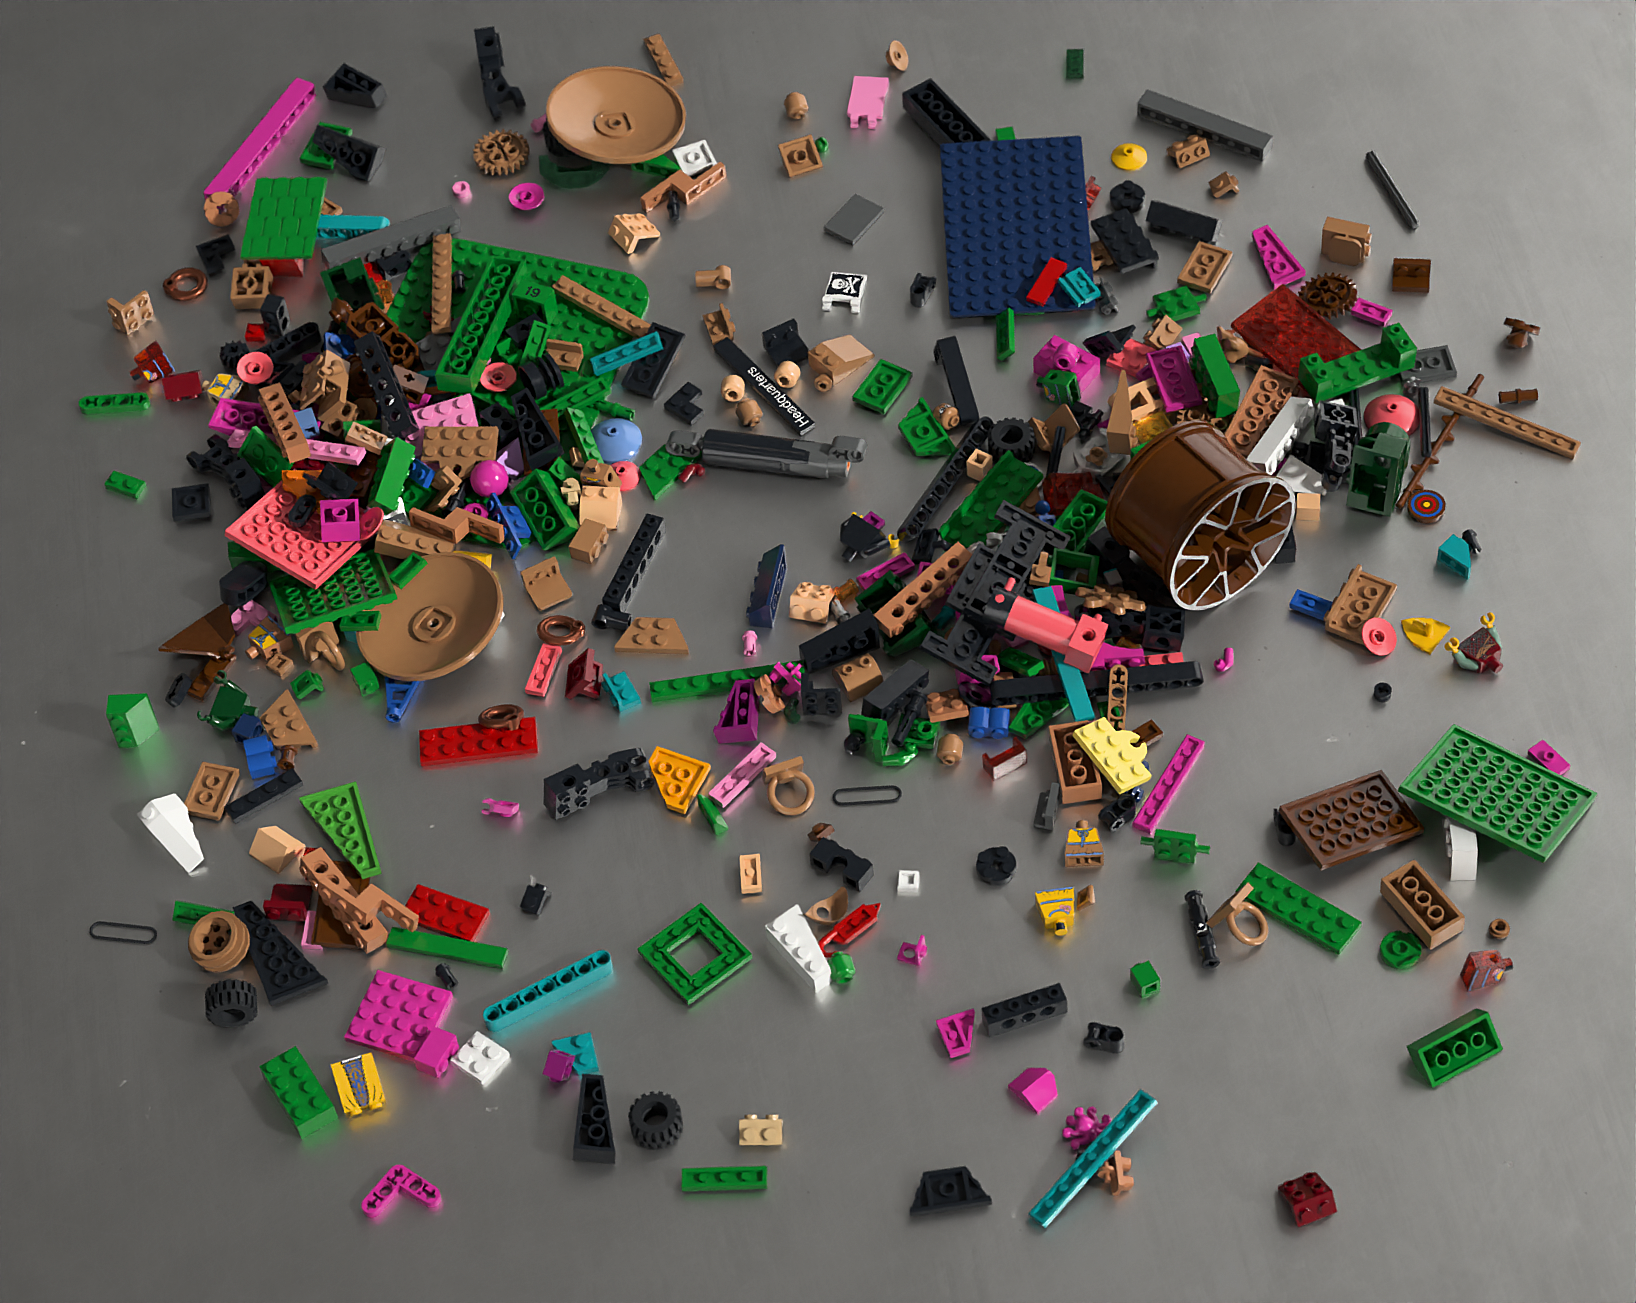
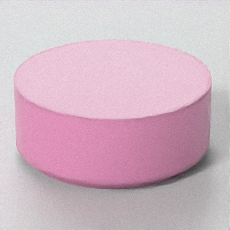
M464 181L456 182L452 186L453 195L456 198L467 197L470 194L469 184Z

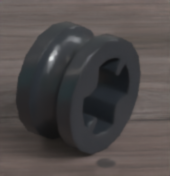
M1384 682L1376 684L1373 694L1375 700L1378 702L1389 701L1392 688Z

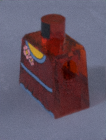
M154 341L134 357L138 367L129 373L134 381L145 376L148 383H152L174 373L175 369L158 342Z
M1498 950L1471 952L1467 956L1460 976L1467 991L1471 992L1499 983L1504 971L1513 969V962L1510 958L1503 959Z

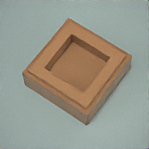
M277 652L265 666L266 669L282 677L293 665V661Z

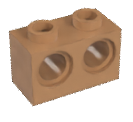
M346 400L345 405L325 420L321 429L328 435L345 443L343 421L361 420L363 411L357 405Z

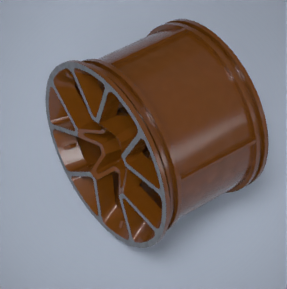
M1191 420L1163 431L1149 441L1130 460L1112 488L1106 506L1105 522L1109 534L1121 546H1127L1129 550L1137 554L1162 577L1170 596L1179 606L1188 610H1203L1232 598L1251 584L1265 570L1280 550L1289 533L1294 519L1296 502L1294 492L1286 481L1257 469L1232 447L1226 436L1210 422Z

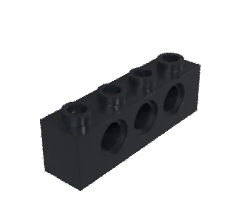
M1057 983L981 1008L982 1021L990 1038L1067 1013V998L1061 984Z

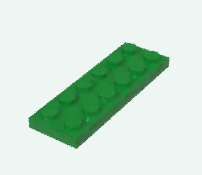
M1259 862L1235 891L1236 893L1249 883L1254 889L1244 899L1245 901L1340 955L1362 926L1360 920Z

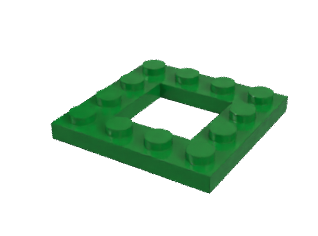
M702 902L638 948V953L688 1005L752 959V954ZM699 931L721 955L691 976L669 952Z

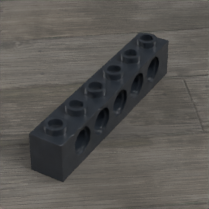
M371 331L355 340V353L361 358L363 363L361 367L369 377L368 384L375 391L376 395H374V398L381 405V414L389 424L387 428L391 436L402 440L420 430L380 336Z
M646 513L602 598V603L608 605L614 611L625 612L666 533L663 517Z

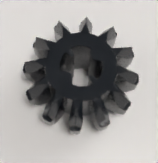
M232 340V343H226L225 346L221 347L219 357L224 367L229 368V370L233 368L237 370L239 360L244 355L250 353V350L246 343H242L240 340L238 342Z

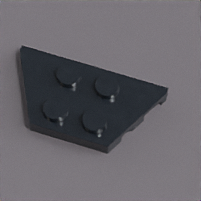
M966 1166L923 1172L913 1205L910 1207V1217L992 1205V1199L990 1195L984 1192L977 1179L972 1177V1173Z

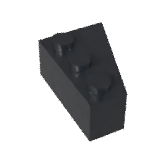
M345 63L340 66L322 87L329 100L377 108L387 97L382 83Z

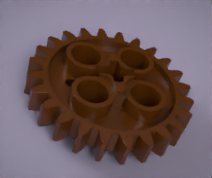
M1334 272L1330 276L1325 273L1323 277L1318 274L1317 279L1311 277V282L1305 281V286H1301V291H1298V303L1300 309L1303 310V313H1307L1308 317L1313 315L1314 319H1317L1320 316L1321 320H1324L1325 317L1331 320L1332 316L1338 318V314L1345 315V310L1351 311L1350 306H1355L1358 296L1356 284L1353 283L1352 279L1348 280L1347 275L1342 278L1341 273L1335 276Z

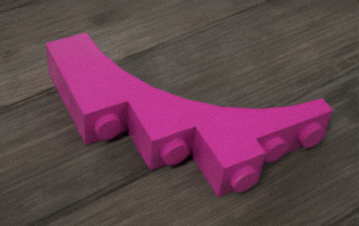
M1052 586L1060 613L1073 618L1065 602L1063 586ZM1103 642L1090 671L1106 670V667L1112 668L1118 664L1131 667L1144 665L1143 649H1127L1112 646Z

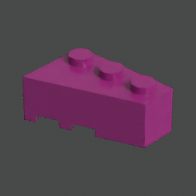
M755 679L735 681L726 700L727 705L724 711H721L718 725L713 729L719 744L757 740L760 696L757 695L754 688Z

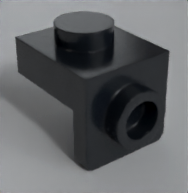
M542 884L528 885L519 907L540 915L546 897H551L552 893L547 891V887Z

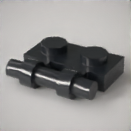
M1076 400L1070 411L1080 427L1078 432L1080 433L1079 438L1085 440L1087 436H1090L1094 426L1098 425L1102 420L1101 417L1104 413L1098 409L1096 413L1091 414L1092 407Z

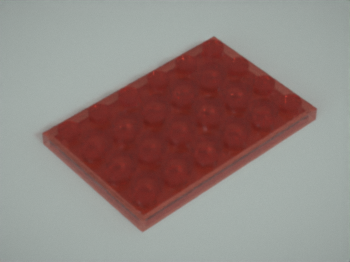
M1281 284L1231 323L1233 330L1266 358H1269L1275 366L1286 375L1297 379L1300 358L1317 352L1323 362L1327 363L1361 350L1284 284ZM1299 380L1298 385L1307 392Z

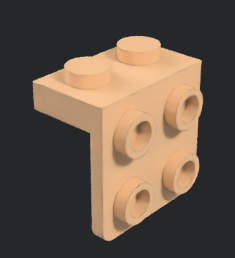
M637 213L615 215L608 234L626 253H633L639 238L659 237L660 232L643 214Z
M810 582L800 583L790 596L789 617L826 624L828 621L829 603L835 596L836 589L831 588L829 585L817 586Z

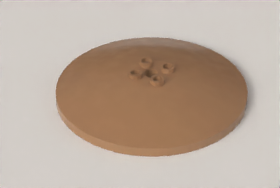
M603 66L574 73L556 85L547 101L546 120L554 137L573 153L603 163L631 164L656 158L670 150L679 141L684 132L686 111L683 101L677 92L660 78L633 68Z
M441 552L421 556L428 564L402 589L393 585L397 600L390 604L375 606L371 610H362L380 611L382 615L378 631L356 632L359 649L370 666L382 675L392 679L424 681L453 672L478 655L495 634L503 613L501 586L494 573L483 562L472 556L454 552ZM437 623H438V625H437L436 627H433V628L431 627L433 624H437Z

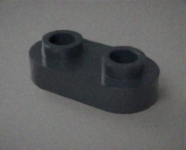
M303 495L297 500L288 514L291 526L299 528L307 524L317 509V502L314 496Z

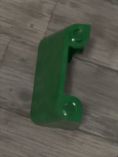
M889 570L854 598L858 604L856 608L860 613L870 608L874 615L903 590L907 584ZM909 602L908 604L913 605L916 602ZM924 610L918 614V617L913 622H909L904 626L901 633L895 634L892 638L878 627L879 633L884 639L882 649L888 656L892 655L893 657L921 646L929 631L939 636L938 631ZM896 614V615H894V617H900V616H901V614Z

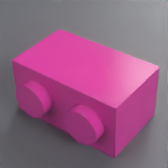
M434 1026L414 1057L416 1069L439 1078L441 1073L446 1071L452 1055L454 1056L458 1051L459 1045L456 1035Z

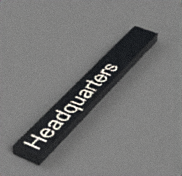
M729 337L713 345L714 351L800 436L815 427V422Z

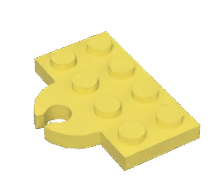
M1105 717L1073 732L1072 736L1119 794L1149 781L1152 777L1141 763L1147 753L1146 743H1141L1138 748L1130 744L1138 742L1140 738L1138 734L1126 730L1115 731Z

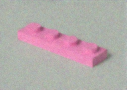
M760 743L708 793L709 798L724 808L776 758V752Z

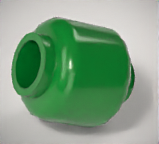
M843 952L833 953L827 961L831 969V980L836 981L838 984L851 981L856 972L852 957L848 954H843Z

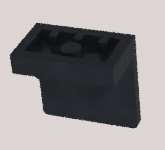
M794 318L762 332L763 347L777 367L784 361L796 364L808 358L810 350L800 338L798 325Z
M1133 324L1113 332L1106 331L1086 338L1082 344L1092 355L1098 358H1106L1110 354H1118L1124 349V344L1133 336V331L1136 327Z
M327 462L318 477L306 473L303 474L309 486L315 489L317 487L321 490V495L333 500L348 499L358 484L330 462Z
M801 673L803 715L842 714L840 688L814 689L813 681L809 679V673Z

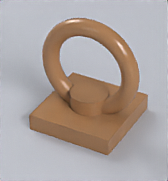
M324 622L317 627L305 628L295 634L305 661L311 663L323 655L336 670L341 671L345 668L343 656L337 647L340 641L333 622Z
M802 756L763 769L762 779L764 785L768 784L767 797L769 803L781 814L789 816L801 814L811 806L814 800L815 790L813 783L802 772L804 765ZM798 778L804 783L807 790L804 802L794 808L781 805L775 796L776 785Z
M1249 883L1227 899L1206 922L1213 928L1226 917L1228 928L1234 937L1250 946L1262 944L1268 936V924L1264 915L1257 907L1243 901L1254 889ZM1242 910L1250 912L1258 921L1260 934L1257 937H1248L1237 927L1234 918Z

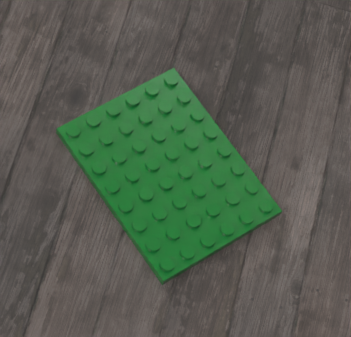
M1455 724L1449 728L1399 785L1398 792L1542 863H1545L1595 801L1598 794Z

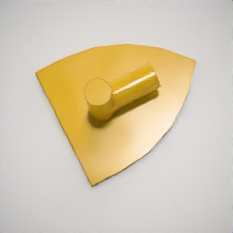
M1432 618L1401 620L1403 631L1407 638L1416 647L1430 655L1451 628Z

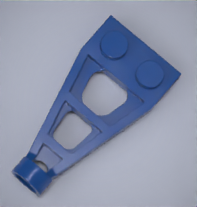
M385 676L386 720L393 723L401 720V716L420 681H409L407 685L395 684L394 679ZM393 692H406L403 700H393Z

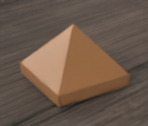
M1089 885L1078 892L1077 910L1080 911L1096 903L1093 885Z

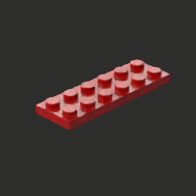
M535 717L522 718L519 728L516 730H508L507 727L487 728L479 723L419 730L421 767L538 753Z

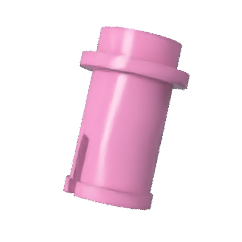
M546 113L540 118L532 120L531 128L533 131H542L544 122H547Z
M745 631L742 635V640L744 641L743 654L754 656L756 654L755 641L757 640V635L754 631Z

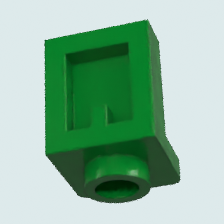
M306 670L290 682L296 697L300 700L315 688L321 692L324 690L323 680L320 675L314 674L309 670Z

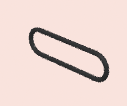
M893 785L842 788L836 790L832 798L838 805L889 803L898 801L902 796V792L899 787ZM894 788L899 792L897 798L890 800L838 802L835 798L836 794L842 791Z
M104 921L94 923L89 930L90 935L96 939L141 944L152 943L157 937L156 929L150 926ZM98 924L150 929L154 932V937L149 941L94 935L92 930Z

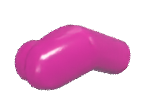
M1225 648L1224 659L1214 661V667L1217 671L1224 672L1233 666V649Z

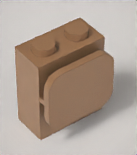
M1327 216L1322 229L1321 254L1329 255L1331 261L1344 265L1357 266L1360 262L1363 263L1365 257H1369L1371 246L1368 245L1372 238V234L1369 233L1370 225Z

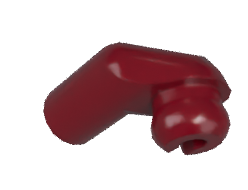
M698 463L689 464L682 471L678 479L686 483L691 475L703 476L705 468Z

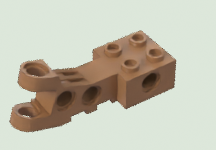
M244 260L242 267L233 268L230 299L235 309H260L267 294L272 295L273 276L269 267H263L260 260Z

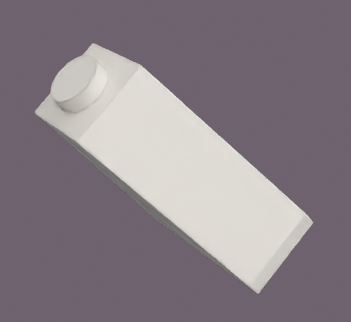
M1292 455L1289 456L1276 477L1283 479L1291 486L1294 495H1297V493H1312L1324 496L1328 492L1321 484L1322 475Z

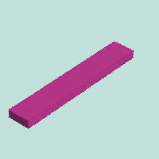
M1188 734L1185 736L1132 822L1133 827L1151 834L1204 748L1205 741Z

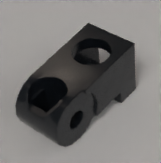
M406 250L398 251L395 255L385 260L383 257L376 260L378 271L386 282L408 271L412 264L410 253Z

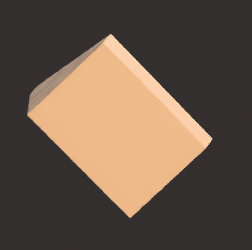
M277 826L258 828L249 855L279 874L302 851L305 845Z

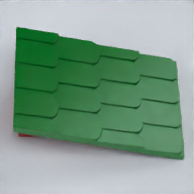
M264 177L257 179L243 238L241 260H260L263 267H269L273 277H303L304 260L312 259L328 181L327 178Z

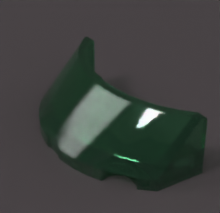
M539 155L540 174L549 182L562 188L588 187L602 179L610 170V163L592 161V164L580 168L561 167L557 163L550 161L548 155Z

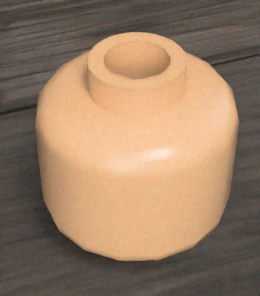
M790 361L780 363L774 374L775 382L783 388L793 387L800 377V369L795 363Z
M737 375L726 376L721 382L722 397L728 402H737L742 399L745 391L743 379Z

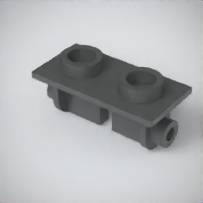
M1100 277L1101 283L1095 285L1100 290V296L1096 299L1101 312L1107 315L1111 310L1115 309L1118 313L1119 311L1116 306L1118 301L1111 294L1113 289L1109 282L1105 283Z

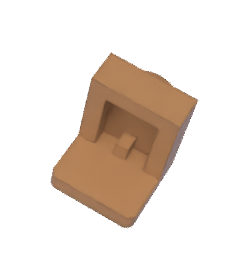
M1227 171L1208 182L1216 198L1231 189L1235 193L1239 192L1237 187L1239 184L1238 180Z

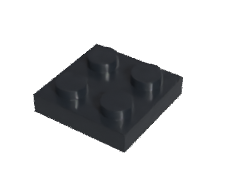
M208 483L172 488V517L174 522L211 517L210 487Z

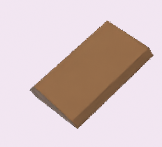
M812 135L778 145L783 165L790 178L823 167Z

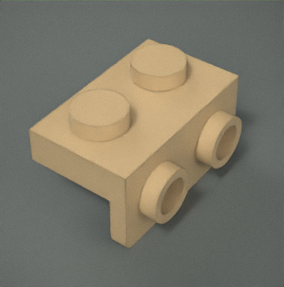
M777 1114L766 1115V1119H757V1115H745V1119H739L740 1145H782L783 1119H778Z

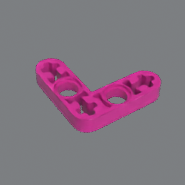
M395 1165L365 1197L361 1206L367 1217L374 1218L386 1208L400 1190L429 1208L440 1204L441 1195L437 1187L403 1165ZM402 1173L403 1175L402 1177H395V1174L400 1175ZM413 1182L421 1184L417 1190L409 1188ZM384 1187L391 1189L387 1195H381L380 1190ZM426 1193L429 1194L430 1196H432V1195L434 1194V1195H435V1198H434V1199H433V1198H429V1199H428ZM375 1204V1206H376L375 1209H373V1208L368 1209V1206H369V1205L373 1206V1205Z

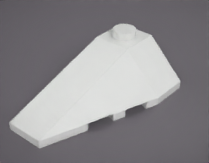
M175 793L151 800L137 816L185 870L190 873L204 858L198 840L195 838L194 827L189 820V812L186 805Z

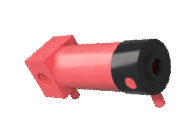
M1012 577L1008 578L1004 588L1000 586L995 587L985 606L982 622L1065 655L1064 663L1089 674L1104 642L1108 624L1101 621L1102 616L1100 614H1095L1094 618L1083 614L1080 621L1042 606L1012 592L1011 590L1015 583V579Z

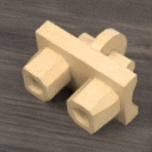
M574 478L566 479L563 487H561L562 496L571 511L580 510L582 492L578 481Z

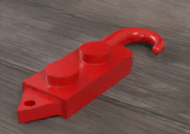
M862 904L818 941V945L824 957L830 958L833 953L837 952L828 953L824 950V946L833 940L835 943L843 945L848 944L878 921L877 915L881 904Z

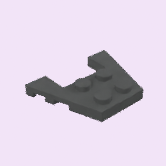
M462 316L451 321V332L434 335L432 333L416 343L419 359L424 371L437 370L451 341L450 337H453Z

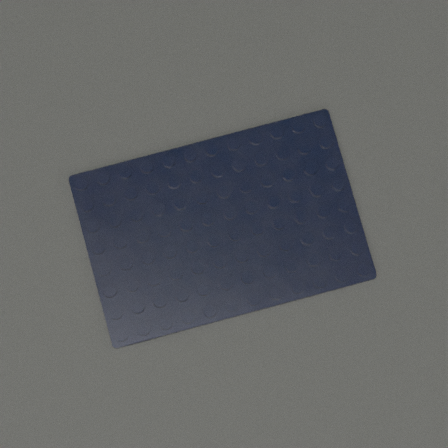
M1081 136L941 144L940 156L950 316L955 318L999 315L1008 307L1014 310V314L1094 309L1095 299L1077 307L1059 283H1057L1043 307L1027 301V295L1051 257L1067 263V269L1061 279L1066 274L1081 267L1094 283Z

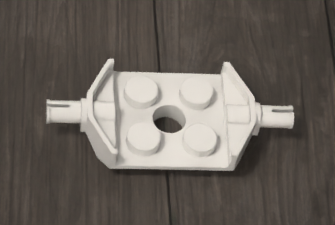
M1100 428L1098 436L1077 454L1075 451L1073 452V459L1077 469L1070 474L1072 479L1076 480L1081 474H1086L1092 478H1095L1097 474H1101L1102 477L1126 456L1125 454L1110 453L1107 429ZM1094 447H1100L1108 454V457L1104 459L1101 466L1086 461V456L1089 455L1090 450Z

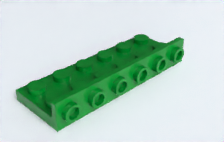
M1008 450L1000 457L996 465L988 471L983 480L976 485L971 494L964 499L958 509L952 513L951 517L941 525L938 531L941 540H945L951 547L959 542L967 549L970 545L979 541L983 542L986 546V540H988L986 534L991 532L997 533L1004 525V523L994 518L1003 500L1019 507L1044 478L1043 473L1014 458L1012 452Z

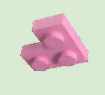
M250 600L246 605L240 606L231 614L234 632L238 636L250 624L256 627L268 615L277 622V616L255 601Z

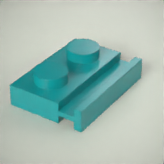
M1081 267L1066 274L1064 278L1061 279L1060 277L1058 279L1060 286L1077 307L1100 296V290Z

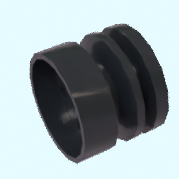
M549 353L536 357V366L531 361L518 366L525 388H528L534 400L547 395L546 387L551 392L556 391V388L564 387L561 371Z

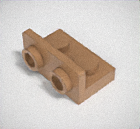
M723 303L719 304V311L703 315V321L713 345L726 337L734 340L733 332H736L733 321H729L731 319L729 310L724 308Z
M547 339V350L545 353H549L559 369L578 372L584 356L582 345L576 342Z

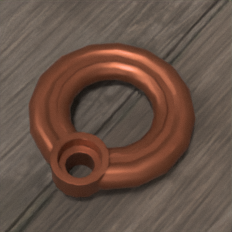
M193 267L182 268L164 280L163 289L166 294L174 299L189 301L203 294L207 288L208 279L206 274L200 269ZM185 277H193L197 280L196 287L189 291L179 290L177 283Z
M556 615L543 619L538 624L536 632L538 637L545 643L564 646L570 645L580 637H583L585 635V625L582 621L575 620L574 618ZM555 625H564L570 628V633L565 636H555L550 634L548 629Z
M512 704L493 706L484 710L478 716V722L487 728L507 727L508 730H516L519 728L520 721L524 717V710ZM509 713L503 719H490L498 714Z

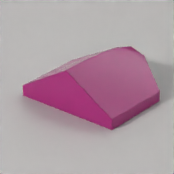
M1027 1068L1008 1085V1088L1037 1114L1058 1096L1055 1077L1047 1068Z

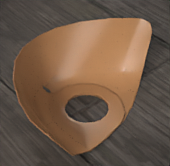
M844 886L841 887L829 898L813 905L803 915L822 925L830 926L847 912L848 894ZM825 908L829 913L828 917L820 918L817 915V909Z

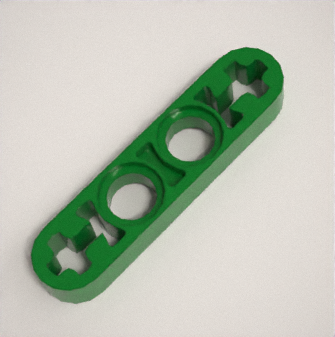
M146 393L86 396L79 400V407L83 414L143 411L150 407V400ZM121 401H128L125 405H119ZM104 402H110L108 406H101Z

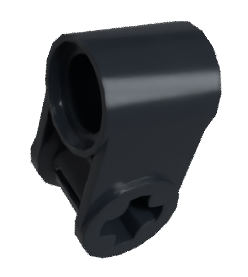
M917 273L910 287V302L913 306L922 307L926 304L929 296L935 289L936 277L930 278Z
M1128 794L1120 796L1113 803L1104 807L1099 812L1098 818L1106 822L1110 831H1117L1122 825L1136 816L1135 798Z
M1274 808V825L1276 826L1278 842L1283 846H1291L1296 841V835L1279 810Z
M1090 1022L1087 1029L1089 1031L1083 1041L1085 1047L1111 1053L1123 1051L1125 1041L1121 1028L1097 1022Z

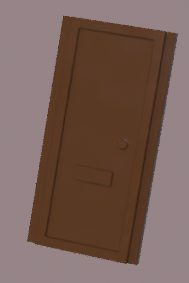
M332 860L358 895L369 886L370 877L362 879L349 862ZM319 894L311 945L360 949L355 943V938L345 931L341 920L335 918L329 905L326 906Z

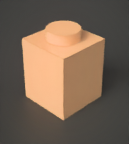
M975 449L966 461L967 476L980 482L987 475L988 471L993 468L992 455Z
M1297 493V501H1295L1296 520L1319 521L1320 494Z

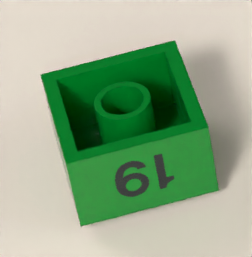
M522 279L512 293L518 319L524 320L526 317L536 313L545 324L549 326L552 324L558 314L554 289Z

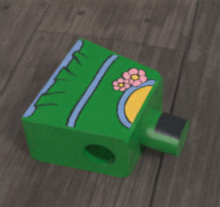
M1052 369L1045 377L1039 376L1036 381V386L1044 389L1046 399L1060 406L1066 404L1070 409L1076 400L1079 401L1081 399L1076 373Z

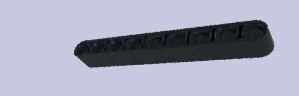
M984 416L974 422L899 527L897 537L901 542L908 543L920 535L966 469V461L975 449H980L987 439L988 431L994 424L991 418Z

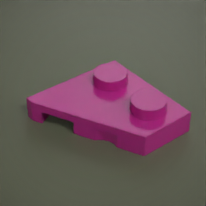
M974 1008L936 1020V1025L950 1059L970 1052L975 1019Z

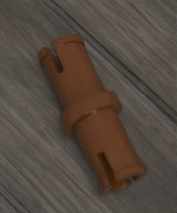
M1515 389V391H1501L1498 394L1499 403L1516 402L1518 404L1522 401H1537L1538 390Z

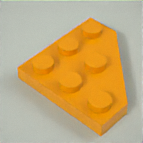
M657 746L648 761L667 808L686 814L711 769L710 764Z

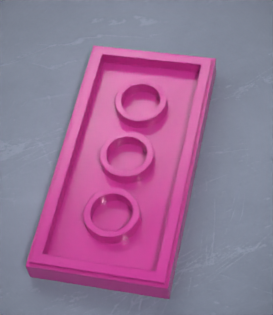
M1181 345L1146 353V360L1166 412L1202 405L1201 395Z

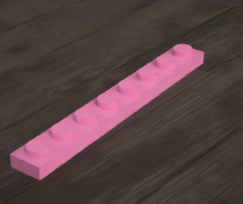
M235 429L227 441L229 447L241 448L250 431ZM265 433L272 441H274L277 444L276 437H274L273 434ZM306 439L311 453V457H308L310 459L359 465L366 454L364 447Z

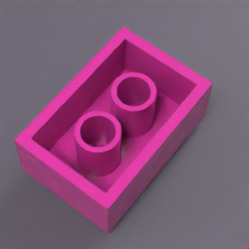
M1054 335L1034 356L1033 371L1041 377H1045L1052 369L1076 373L1081 394L1100 373V358L1077 347L1080 357L1075 367L1070 370H1062L1055 365L1053 356L1061 344L1069 342Z

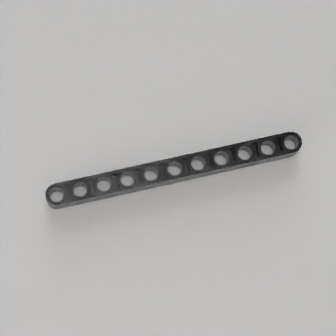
M1197 661L1126 668L1128 672L1127 694L1197 687L1204 683L1201 664ZM1111 669L1090 671L1089 674L1080 672L1088 697L1108 695L1109 673ZM1117 670L1114 674L1117 676L1116 683H1119L1120 677L1123 674H1120V671ZM1059 674L996 680L989 685L992 704L995 706L1062 700L1059 697L1067 698ZM1116 688L1112 690V695L1123 694V692Z

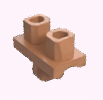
M1114 1151L1113 1157L1105 1161L1103 1167L1098 1169V1176L1105 1179V1183H1110L1112 1195L1118 1196L1121 1190H1131L1134 1186L1133 1177L1123 1175V1172H1129L1131 1169V1158L1121 1157L1120 1151Z

